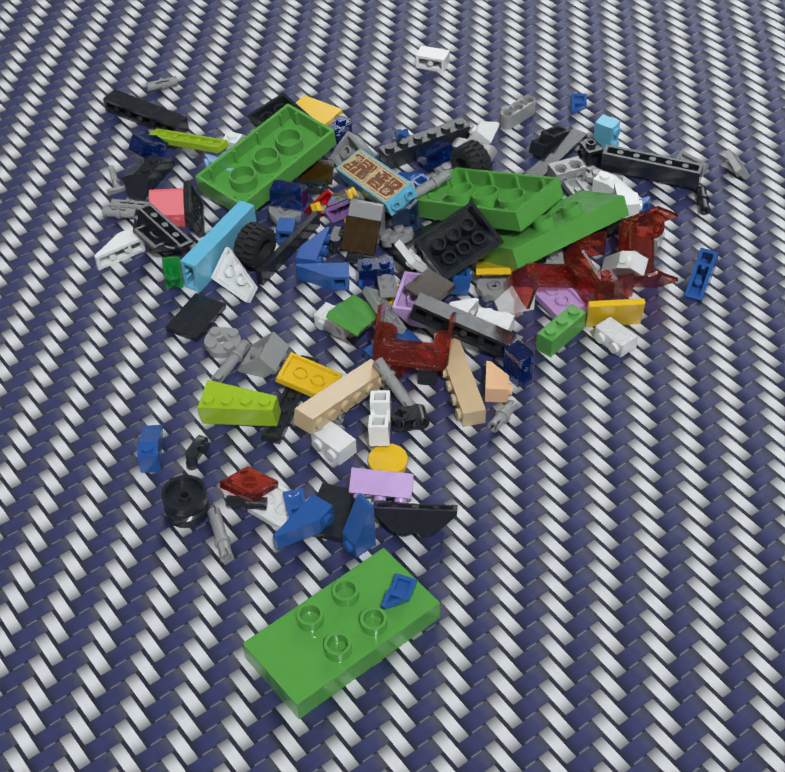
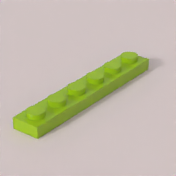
M158 128L147 135L148 141L156 142L157 144L162 143L168 146L173 145L180 148H190L191 150L213 152L214 154L223 152L229 146L228 141L224 139Z

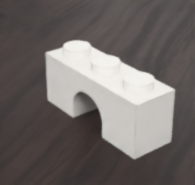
M390 390L371 391L370 393L371 415H369L368 421L370 446H390L392 409Z

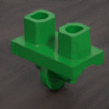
M180 256L163 257L162 265L166 289L173 287L183 288Z

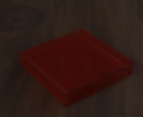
M247 466L220 481V488L252 503L278 488L279 481Z

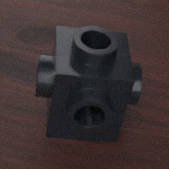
M595 138L580 142L578 149L579 158L587 166L601 163L603 153L601 144Z

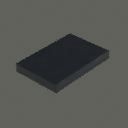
M188 180L183 182L184 214L198 237L201 238L205 236L204 204Z
M195 293L168 323L166 330L198 342L226 309V303Z
M322 483L317 496L333 505L334 520L330 526H326L322 532L313 535V537L342 543V532L355 499L353 495L349 494V488Z

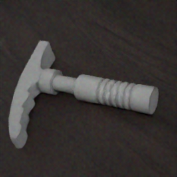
M109 165L108 170L114 184L113 188L107 189V194L112 195L125 191V186H120L117 182L118 178L114 166Z

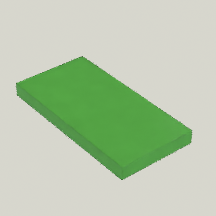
M354 294L328 311L326 315L329 320L355 336H359L379 320L372 306Z

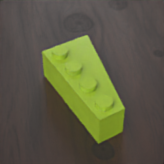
M207 380L197 407L202 424L277 426L281 415L277 396Z

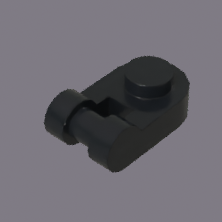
M335 225L330 236L329 252L333 255L340 252L339 243L344 233L342 226Z
M198 435L186 450V468L188 470L197 469L198 460L203 453H207L210 446L207 437Z

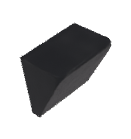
M421 365L418 370L417 383L435 386L437 384L439 368Z

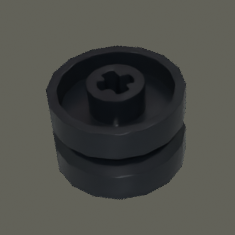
M180 475L166 482L162 488L161 498L166 518L173 526L191 528L206 520L210 503L206 485L199 477Z

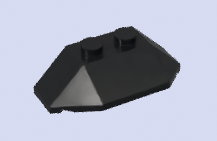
M153 155L138 159L122 177L129 199L145 201L149 197V190H154L175 166V162Z
M147 203L136 208L133 232L153 251L169 253L193 244L194 241L153 204Z
M375 501L373 504L374 514L393 533H398L400 536L419 534L422 537L436 535L457 516L458 505Z

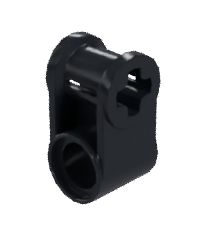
M422 404L396 407L391 412L393 418L391 428L397 433L423 430L430 424L425 406Z

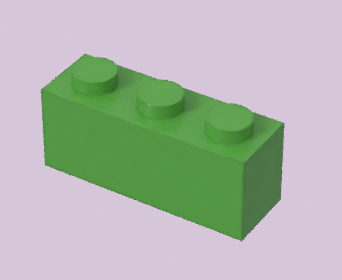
M573 304L568 306L537 333L536 349L551 358L585 328L586 312Z

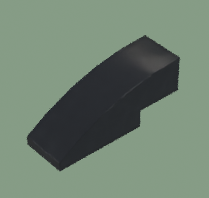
M556 125L541 131L539 138L531 140L529 153L542 158L571 130Z

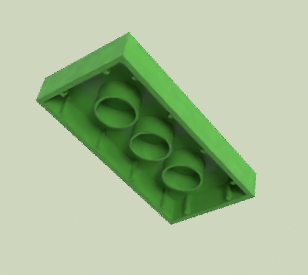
M286 104L195 176L198 189L229 210L241 200L254 205L256 211L336 146L335 131L292 105Z
M456 167L450 171L451 179L442 183L439 188H434L417 198V200H419L420 218L443 221L473 201L495 230L506 229L521 232L564 197L560 180L557 177Z
M581 190L556 202L521 232L506 229L497 230L496 232L503 239L504 243L480 258L479 261L518 270L628 216L625 196Z
M381 549L242 643L246 660L298 719L305 716L440 618V602L418 581L409 602L389 609H381L387 589H390L396 573L414 578L386 549Z

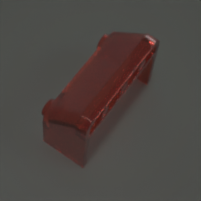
M656 206L621 221L619 225L618 252L636 251L648 259L644 276L618 275V281L621 285L626 287L658 288L678 281V277L666 274L660 270H654V239L663 234L665 222L677 218L678 213Z
M606 231L593 233L573 242L563 254L564 265H560L559 271L565 281L587 303L589 301L620 300L632 297L634 273L617 277L609 269L597 271L590 260V257L605 254Z
M531 262L513 270L509 278L526 309H530L538 287L574 288L586 308L589 301L596 300L601 288L592 272L584 264H542Z
M386 303L378 305L372 353L375 361L383 357L388 365L432 371H443L449 364L454 341L457 312H453L450 315L449 329L440 330L435 335L434 343L398 339L397 327L393 323L384 322Z

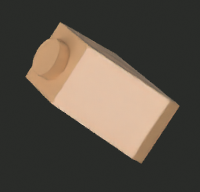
M486 361L485 402L506 403L508 395H512L513 383H509L508 374L491 361Z

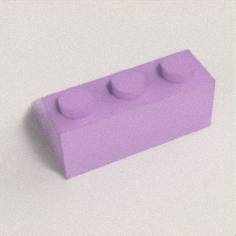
M404 271L392 310L410 326L428 329V326L409 319L416 299L404 292V286L421 273Z
M352 467L349 494L353 495L354 499L361 493L364 497H374V501L386 502V499H394V503H407L412 498L414 474Z

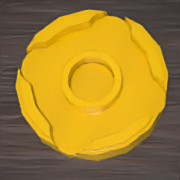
M395 444L377 446L368 455V466L371 470L404 473L408 465L406 451Z

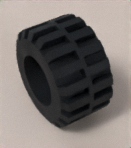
M469 140L454 148L450 154L453 169L458 167L493 170V164L488 151L478 141Z
M247 223L242 227L235 239L233 248L235 256L241 264L257 270L274 252L277 242L276 233H274L273 229L259 223Z

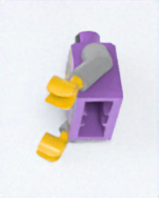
M351 186L334 193L326 206L321 205L320 202L310 204L312 212L316 211L327 214L332 223L347 217L351 199L364 201V196Z

